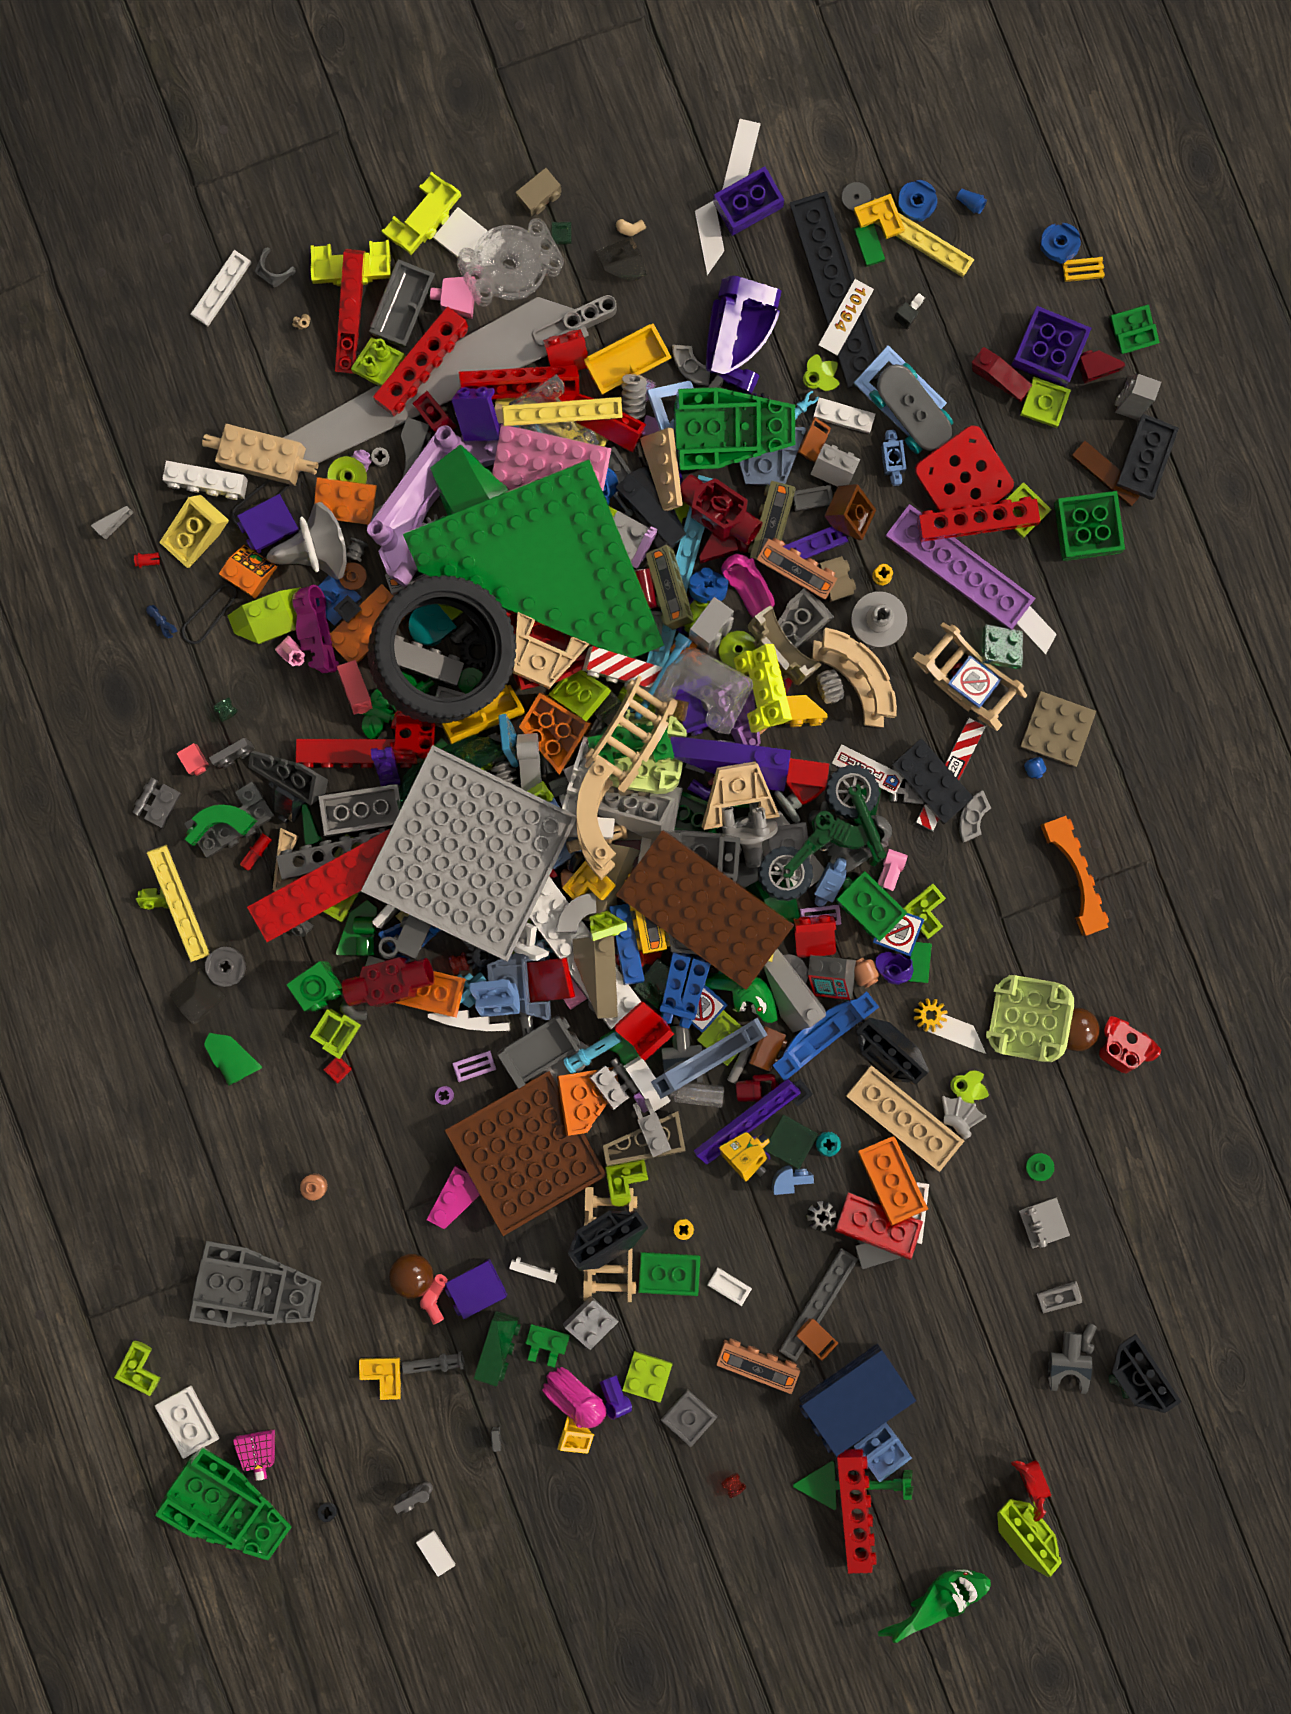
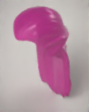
M734 554L728 557L722 565V574L739 593L751 617L753 618L770 605L773 608L775 605L773 595L768 589L761 573L756 568L754 559H749L743 554Z
M560 1367L557 1368V1372L551 1371L547 1374L548 1383L543 1384L545 1396L563 1413L572 1418L577 1427L593 1428L603 1422L607 1413L606 1406L602 1402L603 1400L585 1387L572 1373Z

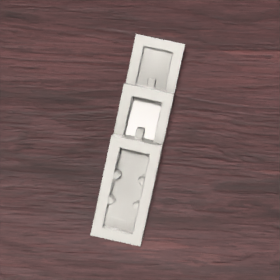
M583 737L562 809L576 816L579 790L586 773L593 764L592 762L588 769L584 767L586 762L584 757L589 750L587 737Z
M469 1010L458 1011L457 1018L439 1013L428 1014L430 1019L464 1029L510 1031V1022L490 1024L489 1016L470 1018Z

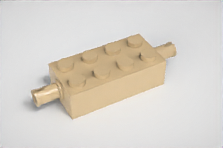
M229 424L225 425L222 438L205 434L203 437L206 439L202 441L203 447L218 450L215 462L223 468L296 486L300 471L314 475L317 473L315 468L318 469V462L304 460L306 448L297 441Z

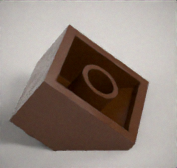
M858 484L838 486L825 518L835 530L857 540H863L876 509Z
M763 1025L767 1036L755 1043L747 1062L771 1072L772 1068L775 1069L772 1064L780 1059L777 1055L780 1050H784L788 1040L785 1039V1034Z

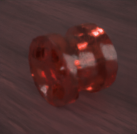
M461 952L459 956H449L454 975L459 974L463 970H470L464 952Z
M738 1473L730 1475L721 1483L722 1487L727 1489L729 1498L739 1495L746 1489V1485L739 1480L740 1476Z

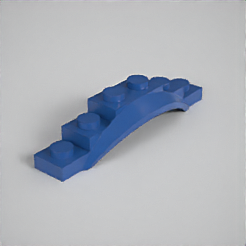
M866 991L855 1000H850L825 1011L826 1016L810 1028L801 1030L790 1042L783 1057L772 1064V1066L784 1081L787 1080L823 1049L878 1009L879 1006Z

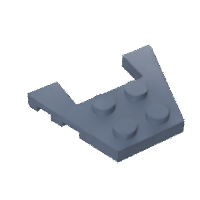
M795 427L794 446L771 453L768 452L739 462L745 485L767 486V484L770 485L771 480L786 484L806 428Z
M545 942L535 944V946L546 950ZM514 953L510 956L508 962L500 959L487 965L488 981L505 979L509 980L510 983H516L520 1000L519 1012L540 1017L544 1020L551 1019L550 1001L530 1002L527 961L538 960H531L524 954Z

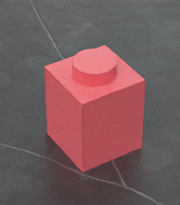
M194 743L177 753L190 775L195 774L198 776L206 771L205 768L209 766L200 748Z

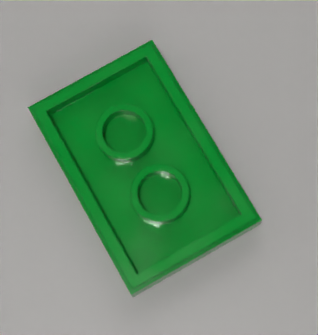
M641 1252L638 1293L698 1296L700 1255Z

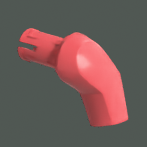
M442 1274L436 1275L430 1289L422 1295L420 1300L421 1309L426 1310L433 1325L445 1319L436 1304L439 1295L446 1285L445 1283L448 1282V1279Z

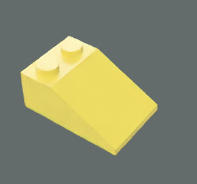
M202 495L188 497L159 543L182 564L190 568L221 534L229 520Z

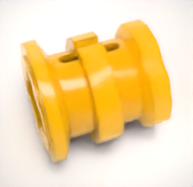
M887 564L879 565L873 572V581L878 585H887L892 579L893 570ZM881 570H883L885 574H888L885 578H883L882 575H879Z
M680 1219L676 1222L674 1234L677 1238L686 1240L693 1235L694 1228L689 1220ZM688 1225V1232L686 1233L683 1231L682 1233H680L679 1226Z

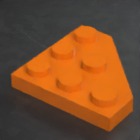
M598 1070L557 1076L566 1136L588 1133L596 1118L607 1105L604 1098L589 1079Z

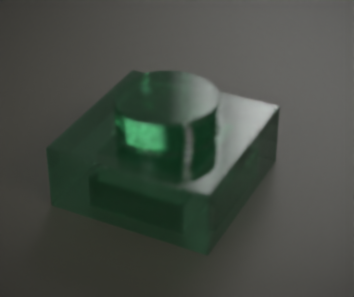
M552 222V244H572L571 222Z

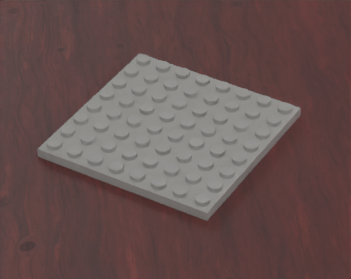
M432 745L361 892L508 962L577 816Z

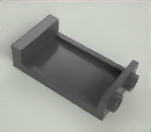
M559 1014L497 1052L498 1057L518 1088L526 1085L525 1082L573 1052L580 1051L578 1045L581 1043L575 1033L571 1035L568 1028L570 1025L565 1017L560 1018Z

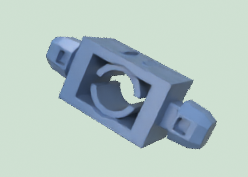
M887 430L885 433L886 442H883L881 446L885 476L891 475L890 481L893 486H899L902 483V474L906 471L903 440L896 441L897 434L895 430ZM892 450H894L893 454L897 455L899 459L895 466H893L894 462L889 459Z
M839 857L834 864L828 862L816 885L815 904L817 906L823 907L827 901L833 903L846 878L847 870H845L847 863L845 859Z

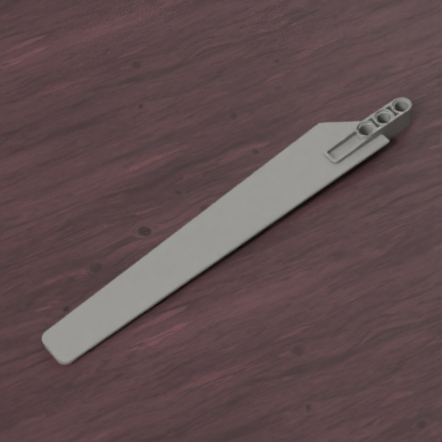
M606 295L577 309H573L536 297L458 340L455 343L454 349L442 358L441 365L438 368H434L430 373L428 381L419 386L417 394L413 398H409L405 403L404 410L399 414L397 413L395 417L375 402L373 396L380 389V386L377 385L283 438L300 442L306 448L304 460L320 463L405 423L407 417L413 419L420 416V412L412 403L426 391L433 396L440 406L452 401L451 399L459 390L460 371L522 368L547 356L543 340L549 337L581 329L584 338L589 336L586 329L612 318L616 314V300L614 297ZM609 303L613 308L605 310L603 305ZM587 312H593L595 313V316L593 318H587L585 314ZM570 320H575L578 322L577 325L573 327L569 326L567 323ZM422 360L418 365H425L427 360ZM414 375L407 376L406 381H411ZM396 390L393 396H399L402 390Z

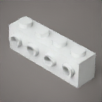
M166 461L162 479L169 488H187V491L194 493L203 491L211 496L225 495L226 498L232 500L245 498L248 479L241 474Z

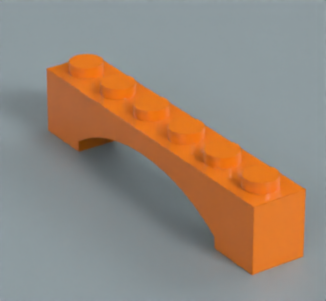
M1064 816L1040 825L1046 842L1053 843L1062 851L1076 874L1080 888L1081 907L1079 916L1075 918L1082 936L1108 928V916L1105 911L1102 912L1100 907L1102 901L1100 895L1094 891L1093 886L1095 882L1092 875H1088L1086 867H1088L1086 858L1080 854V842L1077 837L1074 838L1072 830H1074L1072 821Z

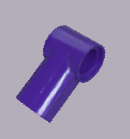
M739 368L719 375L723 378V382L733 385L740 392L749 393V395H752L760 377L751 370Z
M617 1376L600 1382L607 1401L605 1405L606 1412L610 1419L614 1420L632 1411L631 1402L627 1396L623 1395Z

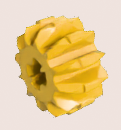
M925 999L926 1006L919 1002L918 1005L922 1010L915 1008L914 1012L920 1013V1016L913 1017L914 1020L921 1019L917 1026L921 1027L925 1024V1032L928 1031L929 1025L932 1032L936 1031L935 1024L938 1028H943L939 1021L947 1022L946 1018L941 1017V1015L947 1014V1010L940 1011L944 1004L941 1003L936 1007L937 999L933 1000L932 1005H930L929 999ZM927 1010H928L929 1012H932V1011L935 1012V1015H933V1016H935V1019H934V1020H933V1019H928V1020H927V1018H926V1016L928 1015V1014H926Z

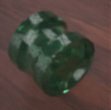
M230 698L220 701L213 707V710L220 715L219 719L221 722L230 719L238 712L232 706Z

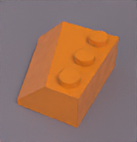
M539 693L519 728L525 734L538 733L539 751L560 775L592 723L589 721L585 722L560 703L543 693Z

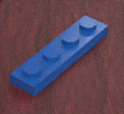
M629 904L610 906L609 912L627 923V930L614 936L624 985L644 982L645 979Z

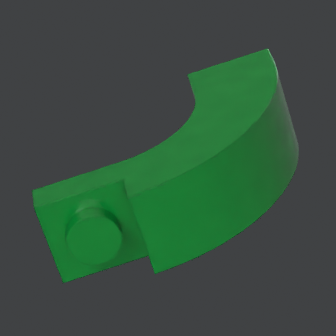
M211 806L203 809L192 818L197 825H193L187 831L186 835L188 836L185 840L195 846L212 826L221 823L229 824L241 835L245 836L258 820L248 812L234 806Z

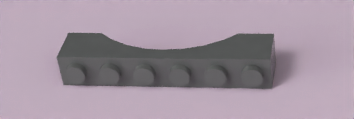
M408 417L401 433L406 455L403 477L424 450L426 443H429L433 435L429 424ZM383 505L374 510L371 522Z

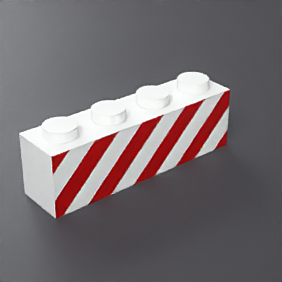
M592 646L588 648L582 671L588 672L587 675L594 678H599V676L606 677V681L617 684L618 681L625 683V687L631 679L635 680L639 675L642 677L639 687L648 692L663 667ZM662 683L661 687L659 688L658 692H661L662 687H663V683Z

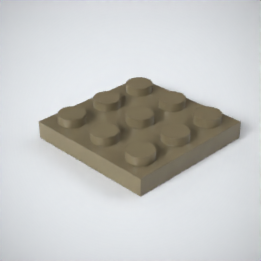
M1040 691L1020 748L1077 767L1096 711Z

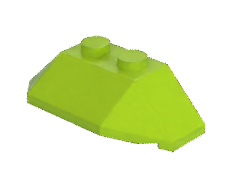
M301 587L275 592L244 604L227 615L234 634L261 644L295 631L297 613L294 610L292 599L294 593L301 589Z
M1009 1499L997 1513L999 1533L1025 1565L1047 1577H1051L1062 1563L1061 1557H1059L1056 1535L1043 1519L1037 1522L1033 1520L1034 1507L1030 1503Z

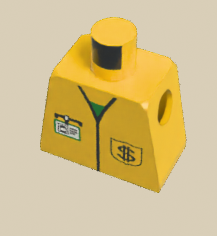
M745 1132L725 1143L719 1149L722 1157L746 1182L766 1161L767 1157L763 1148L770 1141L764 1133L753 1139L749 1133Z

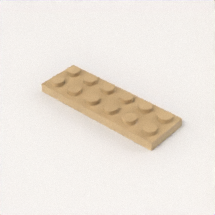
M872 1065L868 1067L846 1095V1097L939 1172L964 1142L963 1139Z

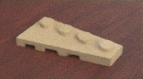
M665 428L640 438L662 509L669 511L683 506L673 428Z

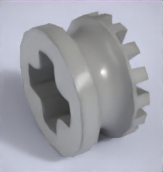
M381 447L374 449L371 454L373 463L380 467L388 464L390 457L387 450ZM379 452H382V454L386 456L385 458H382V462H379L378 459L375 458L379 455Z

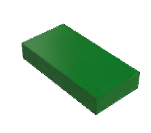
M874 223L863 228H855L854 232L866 267L884 262L885 257Z
M915 943L910 959L913 961L914 971L911 979L908 981L928 983L932 944Z

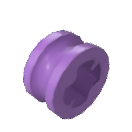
M447 1086L440 1087L435 1093L436 1101L442 1105L450 1103L454 1097L453 1090ZM440 1091H448L449 1094L447 1096H449V1099L441 1100Z

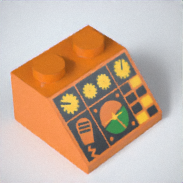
M243 545L228 559L219 575L256 599L277 566Z

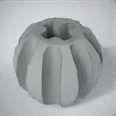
M818 1201L817 1208L811 1205L808 1209L813 1211V1213L807 1215V1221L814 1220L810 1225L812 1228L816 1229L818 1225H821L820 1231H826L825 1226L827 1224L831 1228L835 1224L830 1219L837 1217L836 1211L829 1212L833 1206L827 1203L823 1207V1201ZM824 1211L826 1218H822L820 1221L817 1214H821Z

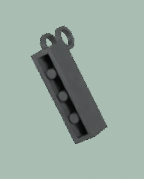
M409 915L408 917L404 916L400 927L403 928L400 935L396 934L394 938L385 937L380 941L379 953L383 958L392 959L397 954H401L414 961L416 960L431 925ZM390 942L396 948L393 953L387 954L383 952L382 946Z

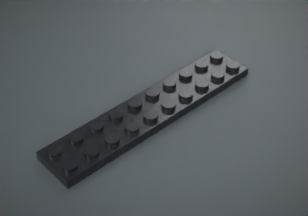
M825 191L789 203L829 327L855 277L828 193ZM864 308L837 355L848 389L856 386L854 382L879 356ZM882 368V369L872 378V380H871L870 382L875 381V380H878V379H879V376H880V374L883 372L884 368Z

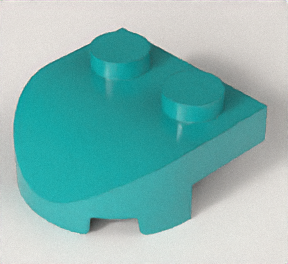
M438 604L426 605L415 609L409 619L410 635L415 642L422 645L435 646L457 628Z

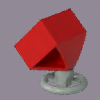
M790 758L785 787L790 791L791 795L785 798L781 792L775 791L774 796L793 822H800V818L794 809H798L802 805L811 802L826 788L829 771L828 763Z

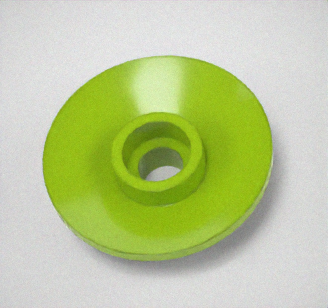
M344 456L336 459L330 465L328 478L366 484L367 473L364 465L356 458ZM347 472H350L352 475L350 480L345 477Z
M744 631L728 633L719 645L721 661L727 667L736 670L733 658L745 651L755 650L756 648L753 643L755 639ZM741 646L742 652L737 653L735 647Z

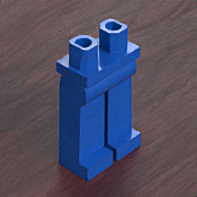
M673 952L665 994L660 1011H662L661 1017L667 1023H672L673 1015L680 1016L679 1026L689 1029L692 1021L696 1018L697 1007L711 964L702 957L694 955L685 992L682 994L692 954Z

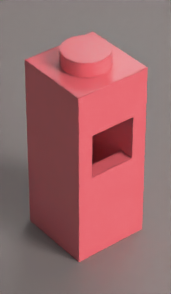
M356 660L337 666L338 674L353 714H363L373 709Z

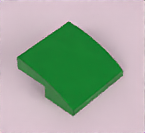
M1149 304L1109 315L1121 354L1160 343L1156 324H1153Z

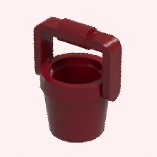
M754 1075L753 1079L736 1082L737 1100L757 1103L763 1098L761 1081L772 1080L771 1091L779 1086L775 1075Z

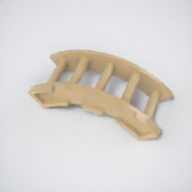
M942 623L941 627L946 632V635L929 655L926 654L924 656L917 652L913 657L914 661L925 674L930 672L935 677L933 682L968 712L972 710L977 713L980 721L998 731L1002 726L997 719L999 717L998 714L1016 693L1026 698L1027 694L1023 690L1024 685L1016 679L1013 681L981 657L959 634L961 631L956 626ZM953 640L959 648L941 669H938L934 664L935 659L947 644ZM964 653L968 656L971 655L1002 679L1000 683L1009 688L992 710L989 709L988 711L982 706L980 708L976 707L948 685L950 680L947 678V673Z
M825 628L823 630L822 642L813 641L812 660L827 664L845 676L856 690L861 701L864 725L883 728L884 717L895 718L897 708L895 692L892 690L889 681L890 677L875 654L863 643H858L846 633Z
M639 675L635 680L631 679L625 688L627 693L612 722L595 748H590L584 757L586 758L584 767L587 769L598 757L604 760L614 770L612 774L618 777L620 781L618 789L624 793L639 772L637 770L642 765V760L647 762L669 724L666 722L668 715H673L678 702L672 697L668 702H662L639 687L642 678ZM637 694L658 708L659 715H655L633 700L634 695ZM628 706L653 722L652 725L654 727L651 733H646L623 717ZM618 724L643 740L644 745L640 752H634L611 736ZM606 743L631 759L633 763L627 771L620 770L598 755Z
M598 757L586 773L579 790L576 827L579 846L585 860L596 876L602 880L615 867L611 859L616 853L610 848L601 833L597 813L603 797L613 785L609 776L614 770Z
M593 1187L585 1188L584 1226L597 1219V1217H593V1208H597V1206H614L610 1198H597V1196H594ZM629 1188L631 1201L625 1205L629 1206V1212L633 1211V1208H637V1196H633V1188ZM632 1249L628 1250V1265H604L599 1269L584 1270V1301L592 1296V1293H596V1291L628 1292V1302H632V1294H636V1282H632ZM596 1273H628V1284L596 1283V1281H592V1275H596Z

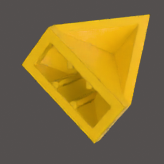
M567 1416L558 1443V1450L588 1453L594 1434L588 1428L577 1427L574 1420Z

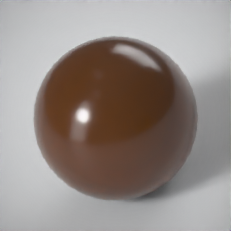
M1074 1008L1066 1049L1084 1051L1093 1046L1097 1041L1099 1023L1090 1011L1083 1008Z
M406 1254L399 1257L390 1269L389 1280L391 1287L398 1295L404 1298L412 1299L424 1295L430 1289L433 1282V1269L430 1263L424 1257L417 1254Z

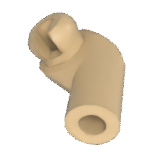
M623 219L616 222L617 230L629 237L646 229L642 220L634 224Z
M303 314L301 318L294 317L293 327H298L299 329L308 327L310 323L309 315Z

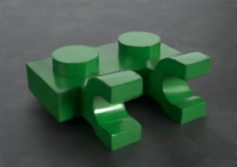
M531 1324L526 1342L527 1345H531L528 1360L536 1362L539 1348L549 1350L551 1352L547 1366L555 1368L558 1354H565L570 1334Z

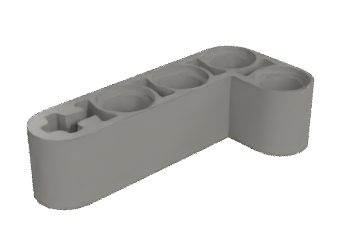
M538 733L517 734L516 745L521 789L525 791L542 782Z

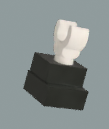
M918 293L910 305L905 302L898 309L894 319L908 329L919 313L917 308L923 303L925 298Z
M566 777L548 782L554 797L559 796L562 806L568 788Z

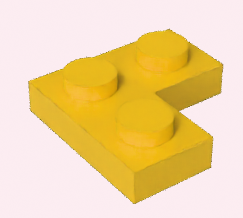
M891 194L854 208L860 228L879 221L886 239L905 231Z
M585 860L562 889L573 900L586 894L589 889L600 900H604L616 885L607 875L600 880Z
M400 1357L359 1359L360 1380L380 1379V1400L401 1398Z

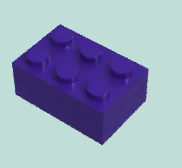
M764 166L714 194L713 203L733 236L782 209L784 198Z

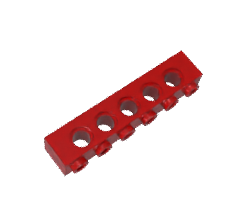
M447 306L373 396L375 402L394 417L397 413H401L409 398H413L417 394L419 386L428 381L433 369L441 365L442 358L454 349L455 343L459 338L465 336L468 331L466 320ZM446 330L452 331L450 335H443ZM433 345H439L437 350H430ZM421 360H427L425 365H418ZM414 375L411 381H406L407 376ZM396 390H402L399 396H393Z
M577 365L460 371L459 389L464 387L469 389L480 387L494 388L495 393L492 399L579 394V374Z
M1023 497L1016 502H1012L1011 499L1002 500L1000 504L992 505V502L980 504V507L974 508L972 505H965L960 507L961 509L959 510L945 508L938 513H933L932 510L924 511L917 518L920 542L1037 526L1041 522L1037 499H1031V497ZM1013 509H1019L1022 517L1014 516ZM993 512H1000L1002 520H996L993 517ZM975 514L981 515L983 522L977 523L973 516ZM960 517L963 520V525H956L954 518ZM941 520L944 523V527L937 528L934 521Z
M863 1449L845 1450L837 1457L848 1573H872L873 1565L877 1564L876 1552H872V1546H875L874 1533H870V1527H873V1516L868 1512V1508L871 1507V1495H867L866 1488L870 1487L869 1476H865V1469H868L867 1456H863ZM855 1470V1471H857L859 1474H858V1475H852V1474L849 1473V1471ZM858 1490L860 1494H853L851 1491ZM859 1509L862 1511V1513L858 1514L853 1512V1510ZM861 1528L863 1532H856L855 1529ZM862 1547L865 1551L860 1552L857 1548Z

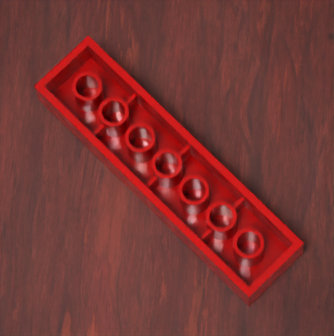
M386 830L248 906L247 908L266 942L361 891L391 830Z

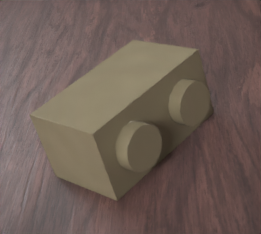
M545 168L516 191V197L532 217L535 213H541L545 209V205L550 201L554 202L560 197L562 192L561 185Z

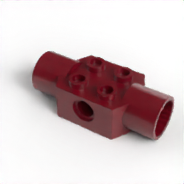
M690 474L680 485L682 502L692 508L691 518L722 539L734 536L746 545H749L758 535L763 522L746 511L748 502L746 498L716 478L704 483Z
M398 957L362 967L359 976L344 979L342 981L343 996L349 1006L367 1002L370 1006L381 1007L415 998L419 988L433 985L434 972L427 958L410 962L406 958Z

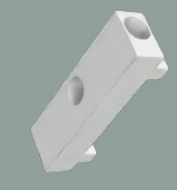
M520 1257L511 1261L509 1268L511 1270L550 1282H556L558 1273L554 1272L555 1268L551 1267V1271L520 1262Z

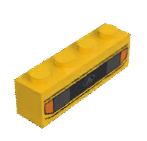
M630 906V911H634L636 919H632L634 931H638L640 937L636 939L638 950H642L643 954L667 950L663 929Z

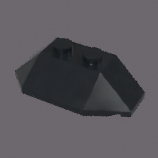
M869 1017L856 1030L861 1054L890 1080L916 1085L928 1074L929 1070L920 1049L890 1022Z
M610 1210L575 1232L568 1255L578 1270L599 1269L632 1249L648 1229V1226L637 1211Z
M1136 1334L1119 1344L1112 1373L1135 1406L1166 1413L1181 1403V1400Z

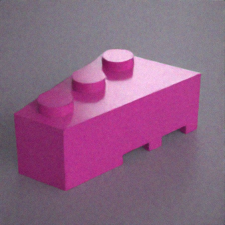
M457 1164L455 1165L427 1218L428 1221L443 1229L479 1196L465 1168Z

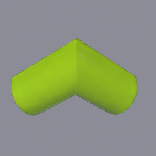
M931 884L903 908L907 913L924 919L920 931L927 939L943 927L931 911L946 898L934 884Z
M645 1160L605 1167L610 1199L614 1206L620 1207L630 1203L629 1184L648 1180Z
M133 1341L114 1378L151 1396L161 1378L143 1368L152 1349L142 1342Z

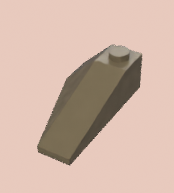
M607 936L592 941L591 937L573 939L574 961L597 1019L617 1018L614 936Z

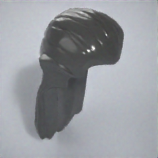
M871 815L882 847H887L889 845L888 841L892 836V827L884 817ZM831 844L827 849V855L832 856L830 863L834 864L839 857L846 860V872L855 869L872 856L866 844L859 849L844 848Z

